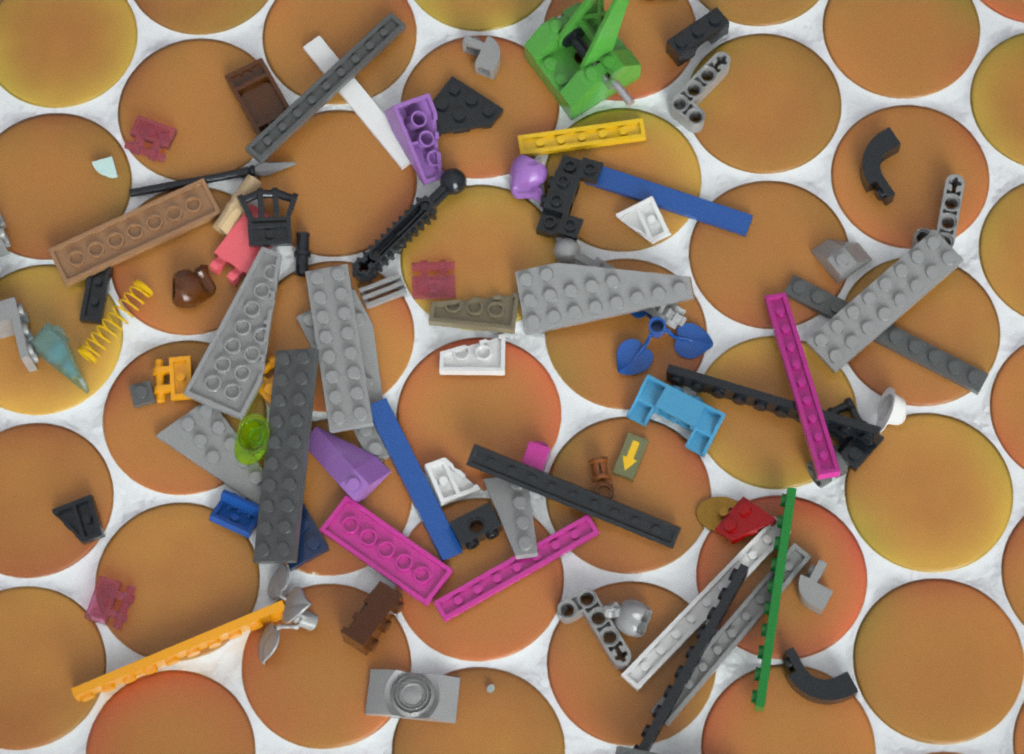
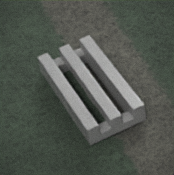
M399 273L359 288L367 310L407 295ZM397 288L401 289L399 291L383 296L370 302L368 301L371 298L386 294L389 291L395 290Z

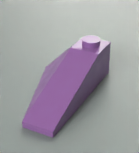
M427 93L391 106L384 113L393 134L423 185L439 180L443 173L441 153L438 146L439 132H437L436 123L438 116L430 94Z
M317 426L311 431L309 451L354 501L362 503L391 473L377 456Z

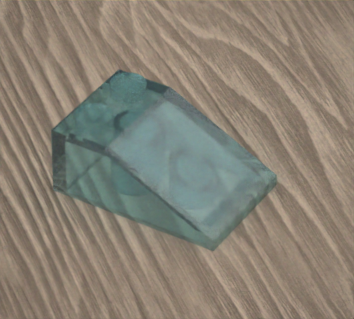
M47 322L30 341L42 359L87 394L90 390L74 352L68 343L70 339L65 335L66 332L58 325L53 327Z

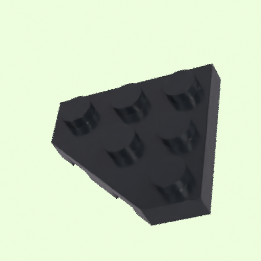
M453 76L433 100L438 116L436 123L439 137L441 134H458L470 132L472 129L492 128L503 113V108Z

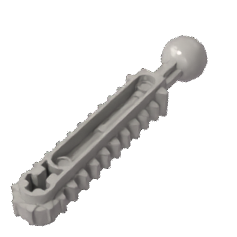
M562 238L554 245V257L559 263H575L576 265L616 269L598 257L593 260L581 253L580 247L574 239ZM676 304L644 310L654 317L664 319L666 324L673 329H676L678 325L683 326L687 320L684 317L686 310Z

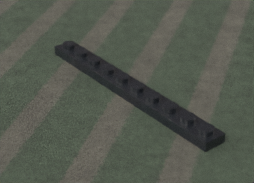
M671 364L667 368V381L672 385L689 387L698 393H709L718 399H729L735 404L749 405L758 411H769L778 417H789L801 423L795 402ZM822 410L828 430L838 432L844 437L852 436L859 438L864 443L877 444L881 427Z
M474 444L466 463L470 467L672 549L681 530L680 526L478 444Z
M740 564L738 569L734 568L728 578L731 581L728 588H722L717 598L720 600L716 608L713 606L707 615L709 622L706 627L701 626L696 635V638L699 640L695 647L692 645L689 647L685 655L687 658L685 665L678 667L674 675L677 678L673 686L668 685L663 695L666 698L662 706L657 705L652 714V717L655 719L651 726L648 724L645 726L641 737H643L641 744H636L633 749L649 752L747 577L749 567Z

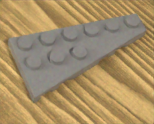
M201 403L155 435L157 439L190 459L191 462L216 479L224 482L228 487L246 497L247 500L253 501L258 505L260 504L263 468L220 411Z

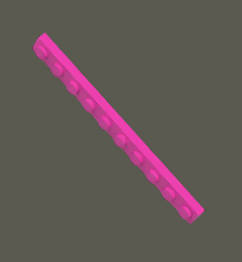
M786 292L765 295V306L817 479L838 477L841 472Z

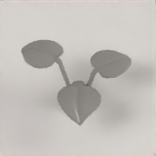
M282 563L271 577L268 585V596L272 600L279 596L286 602L282 614V621L286 624H279L275 627L273 623H270L263 630L258 643V655L261 663L264 665L265 661L272 656L279 644L280 629L298 630L301 627L312 631L318 623V614L306 610L311 606V603L306 598L301 587H294L287 597L284 595L283 591L289 583V570L285 563Z

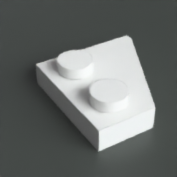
M653 196L616 214L618 219L651 244L671 235Z
M445 457L424 465L425 472L440 506L474 495L481 490L477 484L474 485L465 477L466 475L461 470L456 469Z

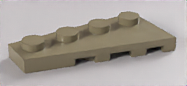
M512 293L511 296L493 295V298L484 299L474 297L466 301L456 299L431 302L429 325L515 334L519 293Z

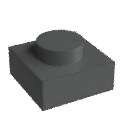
M150 380L129 386L135 408L156 403Z

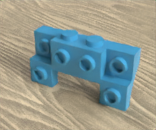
M647 374L627 413V418L646 427L655 413L692 432L685 444V448L705 457L726 414L703 403L704 401L700 397L690 396L684 393L682 388L676 385L670 386Z

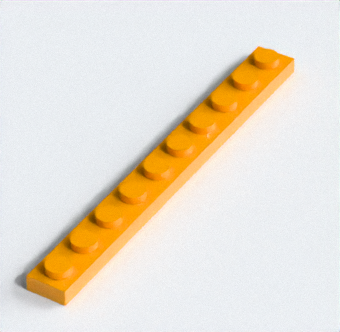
M281 600L71 688L73 696L77 701L85 702L95 697L94 694L102 691L103 693L110 692L116 688V685L123 682L124 684L137 680V676L144 673L145 675L153 674L163 665H174L179 662L180 658L196 656L200 653V650L206 647L215 648L225 639H236L242 636L244 631L260 629L263 627V623L279 621L282 619L285 605Z

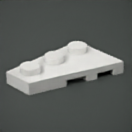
M506 333L498 335V338L491 340H480L479 343L473 345H462L441 351L440 375H505Z

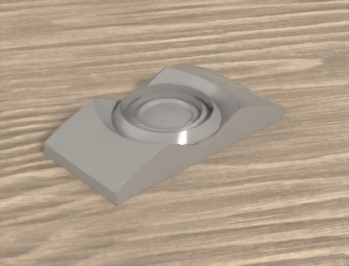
M371 669L365 715L456 724L461 679L435 673Z

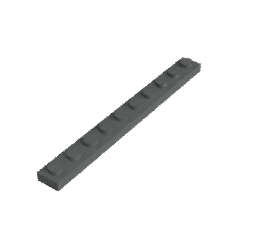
M390 12L245 147L246 152L262 164L406 29V24Z
M795 275L785 290L787 298L828 319H831L848 304V302ZM893 325L888 327L873 341L976 395L980 392L989 375Z

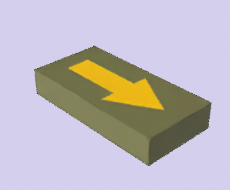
M628 433L612 474L634 481L649 440Z

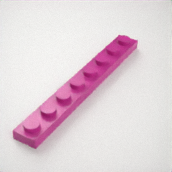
M587 514L538 542V557L516 559L513 556L435 600L433 603L443 621L447 622L600 535V532Z

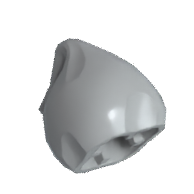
M627 599L621 604H618L616 601L605 604L604 616L606 618H613L614 625L622 633L638 638L644 635L652 617V610L648 605L639 600Z

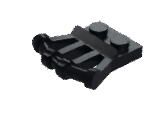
M257 188L256 191L249 194L237 196L238 203L247 218L249 247L292 246L291 215L299 194L294 192L290 194L278 190V188H272V190ZM272 198L273 217H264L263 199ZM256 199L258 200L259 218H253L247 203ZM278 199L290 202L285 217H279Z
M850 397L844 399L843 403L827 409L828 412L838 415L848 410L853 419L867 423L861 419ZM828 430L830 437L839 444L838 447L833 445V448L840 453L846 465L855 472L884 440V437L880 435L877 444L864 443L859 438L852 436L844 439L837 432Z

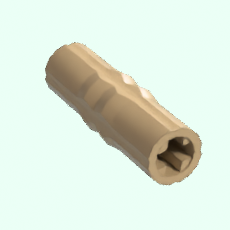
M247 175L237 191L231 196L230 201L226 203L224 210L213 224V228L218 233L227 236L239 218L244 214L238 203L237 196L241 194L244 196L260 188L262 183L257 178Z

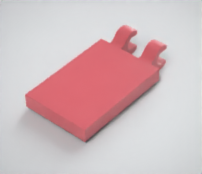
M250 204L249 209L253 218H259L258 208ZM264 212V217H272ZM245 214L241 216L215 250L214 256L217 258L210 264L211 271L217 275L221 273L226 264L233 267L234 269L229 272L227 278L229 279L228 282L234 286L239 283L243 275H247L261 247H249L248 226Z

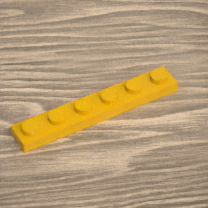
M643 118L518 135L520 155L524 154L528 157L646 140Z

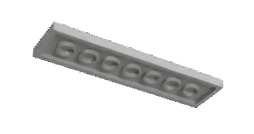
M932 230L812 334L805 343L836 374L960 266L964 259L935 230Z
M348 264L305 271L317 350H319V365L330 433L374 426Z

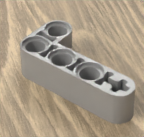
M725 52L714 54L671 99V117L691 133H698L704 128L705 113L698 105L729 73L731 58ZM704 77H709V78H711L712 80H710V81H705L703 78H704ZM690 91H695V92H697L698 94H697V95H691V94H689V92H690ZM681 105V106H683L684 108H683V109H677V108H675V106ZM692 118H697V119H699L700 121H699V122H693V121H691L690 119H692Z
M958 174L949 175L945 181L935 229L952 248L955 243L965 186L963 177ZM952 185L955 186V193H951ZM945 204H952L955 208L950 209ZM948 223L952 228H945L942 224ZM918 229L914 233L911 248L919 243L917 239H923L932 229Z
M581 589L558 604L557 616L562 623L570 624L584 617L611 665L617 670H625L629 667L631 652L611 618L604 616V606L592 589ZM589 596L593 599V602L589 605H584L581 599ZM565 607H570L574 612L570 616H565L561 613V610ZM600 615L604 618V622L595 624L592 618ZM611 634L616 640L611 644L606 643L603 639L605 635ZM617 647L620 656H625V662L617 660V652L615 651Z

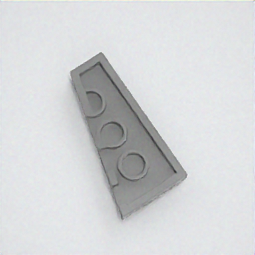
M497 477L483 479L485 488L489 493L515 558L538 557L529 490Z

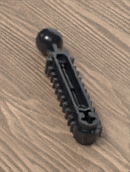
M449 168L443 172L440 178V186L429 197L426 195L422 198L416 197V204H411V209L409 211L405 210V215L403 217L399 216V221L397 223L393 222V227L387 228V233L381 234V239H376L375 245H369V251H363V257H357L355 263H352L353 277L359 283H370L372 279L376 278V273L378 271L382 272V267L384 265L388 266V261L390 259L394 260V255L396 253L400 254V249L406 248V243L412 242V237L418 236V231H423L425 224H431L430 219H437V206L449 194L457 195L464 190L467 183L464 173L457 168Z

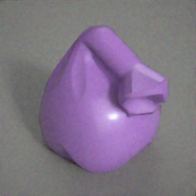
M524 154L517 156L510 167V189L514 198L533 199L541 202L543 189L540 186L545 183L547 178L546 166Z

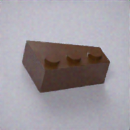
M380 581L365 599V604L361 610L353 614L352 618L354 620L348 628L344 626L340 631L344 642L364 655H367L369 651L373 652L379 644L377 639L381 633L385 634L392 624L390 620L394 614L398 615L403 609V595Z

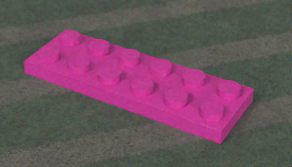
M347 495L319 529L325 536L426 607L429 606L454 572L449 566Z

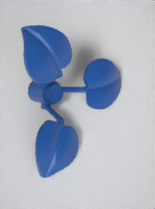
M644 310L633 312L631 315L635 318H643L647 315L648 319H650L648 325L649 335L643 345L636 339H628L620 344L616 355L617 371L624 375H636L646 371L653 362V353L646 349L652 337L659 338L664 333L676 339L674 349L679 356L685 359L699 357L713 347V341L705 330L693 323H684L683 326H679L677 328V335H674L669 328H666L664 319L651 316Z

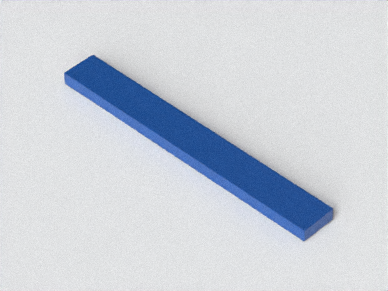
M605 166L601 170L597 185L585 182L587 185L639 202L653 196L660 209L745 237L753 215Z
M384 398L372 403L371 410L374 427L441 561L444 562L462 554L463 551L387 399Z

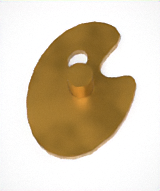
M728 497L706 499L697 508V520L706 529L716 533L715 528L729 513L728 510L732 509L738 501Z

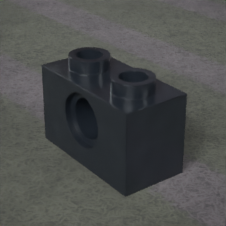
M489 502L449 522L462 551L465 549L472 550L480 545L479 542L485 539L492 540L499 536V532L502 531L501 523ZM479 524L483 529L480 532H473L471 527Z

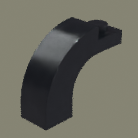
M890 127L878 133L869 142L860 167L861 182L866 193L874 189L876 198L879 201L882 200L885 206L893 202L895 193L882 175L880 165L887 158L897 154L901 143Z
M794 647L785 651L784 659H782L784 666L788 672L792 671L786 680L791 688L801 697L817 704L832 705L842 703L857 695L858 690L848 671L832 679H818L806 671Z

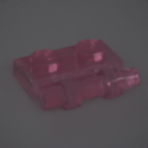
M138 115L130 131V136L136 139L134 143L127 140L124 148L130 150L132 154L147 156L151 161L164 162L166 155L159 151L161 148L169 150L178 132L175 128ZM143 142L153 144L151 149L142 146Z
M445 259L440 260V262H427V260H420L419 263H412V271H421V276H412L413 299L456 298L455 275H447V270H455V261L446 262ZM440 270V275L427 276V271Z
M99 576L84 618L106 626L109 618L115 619L113 628L121 630L123 623L127 622V612L130 604H133L135 600L134 593L136 587L128 585L126 592L120 591L121 582ZM116 599L122 600L119 611L113 610Z

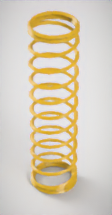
M135 279V281H133L135 286H129V290L131 293L124 292V297L126 300L118 299V303L120 306L113 305V310L115 313L107 312L109 319L102 318V323L104 326H96L97 331L99 333L91 332V336L93 339H85V342L88 346L80 345L79 348H77L78 352L91 363L95 364L97 362V359L85 348L94 352L99 357H101V355L90 346L87 340L92 341L95 344L99 345L102 349L107 350L96 340V338L93 336V333L104 338L107 342L112 344V342L102 334L98 327H101L110 332L115 337H118L114 332H112L107 327L103 320L112 323L121 331H123V329L113 321L109 314L115 315L116 317L120 318L123 322L128 324V322L118 314L114 307L123 310L129 316L134 318V316L123 307L120 300L128 303L134 309L139 311V309L128 300L125 294H128L136 298L143 305L145 304L141 299H139L134 294V292L131 290V287L139 290L148 298H150V296L153 295V291L142 281Z

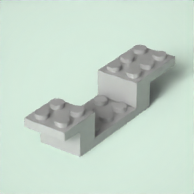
M1 212L0 257L10 255L8 247L11 246L9 235L5 232L4 228L7 225ZM15 297L1 300L0 339L15 335L22 362L29 372L38 370L36 363L39 362V356L32 344L35 340L32 330H29L28 327L30 319L27 311L24 310L22 303L19 304Z

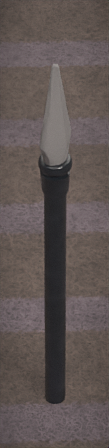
M263 162L255 166L250 165L249 168L247 166L238 170L129 189L131 197L175 190L202 178L208 184L235 178H245L247 175L266 177L294 166L296 162Z

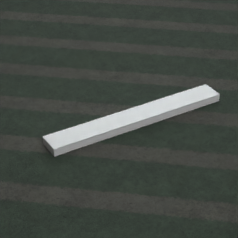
M320 35L303 46L305 53L323 75L339 61V58ZM353 78L338 93L400 169H405L411 163L393 134L385 114L358 81Z

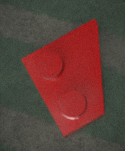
M743 496L717 525L715 531L730 543L735 544L747 536L759 533V529L771 525V527L776 525L777 521L773 516Z

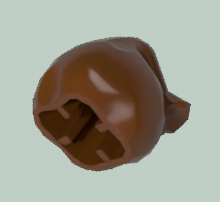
M200 265V267L195 268L194 272L184 269L178 271L173 276L172 302L177 307H195L215 294L216 286L209 276L208 265Z

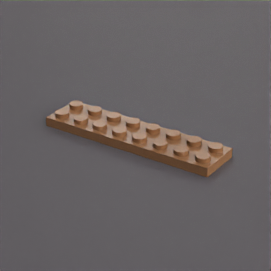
M204 178L49 248L48 251L67 288L87 279L88 276L98 274L110 266L113 267L218 218L221 211Z

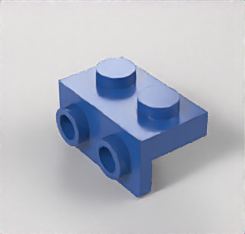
M224 489L219 503L210 514L209 521L249 538L257 527L259 505Z

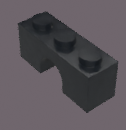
M716 7L667 40L666 53L679 67L693 58L696 50L703 43L709 41L713 44L728 34L730 22Z

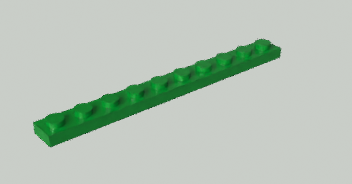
M788 487L786 494L782 493L780 507H784L783 515L778 516L777 528H780L781 531L780 537L775 536L774 550H778L777 558H772L770 571H774L773 580L769 579L767 593H771L770 602L766 601L764 615H768L767 623H762L761 637H765L764 645H759L757 658L761 659L760 668L756 667L754 681H758L757 690H752L751 703L755 704V711L763 712L765 707L797 488Z

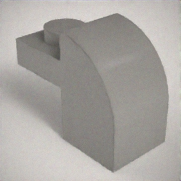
M465 35L462 41L463 52L477 57L474 63L475 73L494 80L501 66L498 43L490 36L487 37L484 43L477 37Z
M819 559L817 565L812 563L806 574L810 578L802 574L800 575L797 583V596L806 608L821 616L833 591L818 583L828 564Z

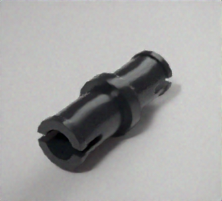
M297 232L296 251H294V257L296 258L295 275L305 277V271H308V262L311 257V252L309 251L310 233Z

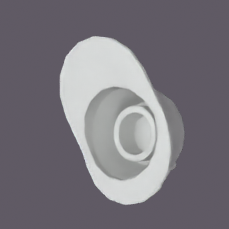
M892 387L884 391L879 402L876 426L881 427L880 433L886 428L887 424L899 425L906 419V401L903 397L895 394V390Z

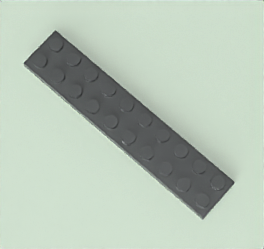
M316 348L276 351L253 562L256 564L297 563L319 350Z

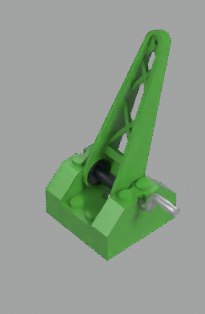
M584 0L582 3H576L564 10L562 15L554 16L541 24L524 44L525 59L571 120L616 92L628 107L635 102L624 87L640 78L641 64L618 37L629 0H612L607 11H604V0ZM576 53L583 60L581 64L577 63L574 59Z

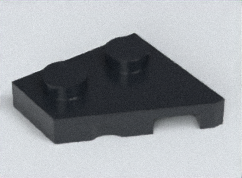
M91 494L52 509V513L83 544H88L105 537L94 496Z

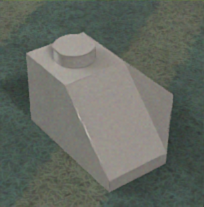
M827 239L811 251L837 284L872 260L861 245L856 242Z

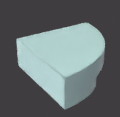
M112 156L92 162L94 169L99 174L108 178H118Z

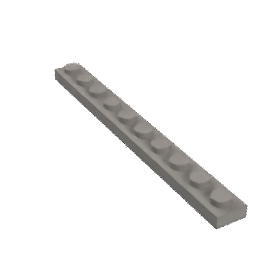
M795 543L787 551L782 592L812 557ZM769 571L712 638L665 722L667 727L764 615L766 601L770 602L771 593H767L769 579L773 580L774 571ZM662 697L650 713L653 714L658 704L662 706L666 698Z

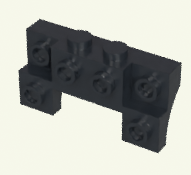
M566 155L562 156L554 177L550 176L547 184V188H549L548 194L542 197L540 207H543V211L536 228V234L548 238L559 237L578 240L584 219L571 216L570 213L581 182L597 185L599 175L603 169V163L585 157L580 160Z

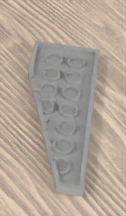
M264 246L261 247L184 391L186 397L241 421L246 417L263 384L282 255Z
M551 263L515 272L525 333L528 336L695 299L692 280L689 276L566 263Z
M353 289L370 404L383 399L374 327L355 289ZM309 310L296 316L311 348L317 349L312 313ZM374 426L353 429L363 450L377 456L381 461L390 458Z

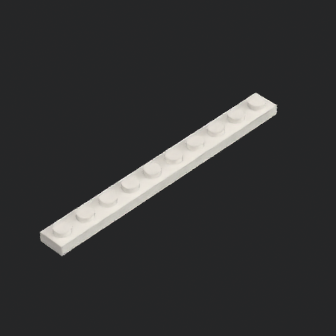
M777 524L772 527L771 525L764 527L621 674V677L638 692L705 623L713 606L716 608L720 602L717 598L722 588H728L731 582L728 578L734 568L738 569L740 564L749 567L746 580L774 551L775 536L780 537L781 531L780 528H777Z

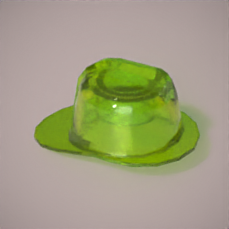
M256 413L249 414L239 424L234 454L236 459L242 464H254L266 452L270 428L267 419L262 415Z

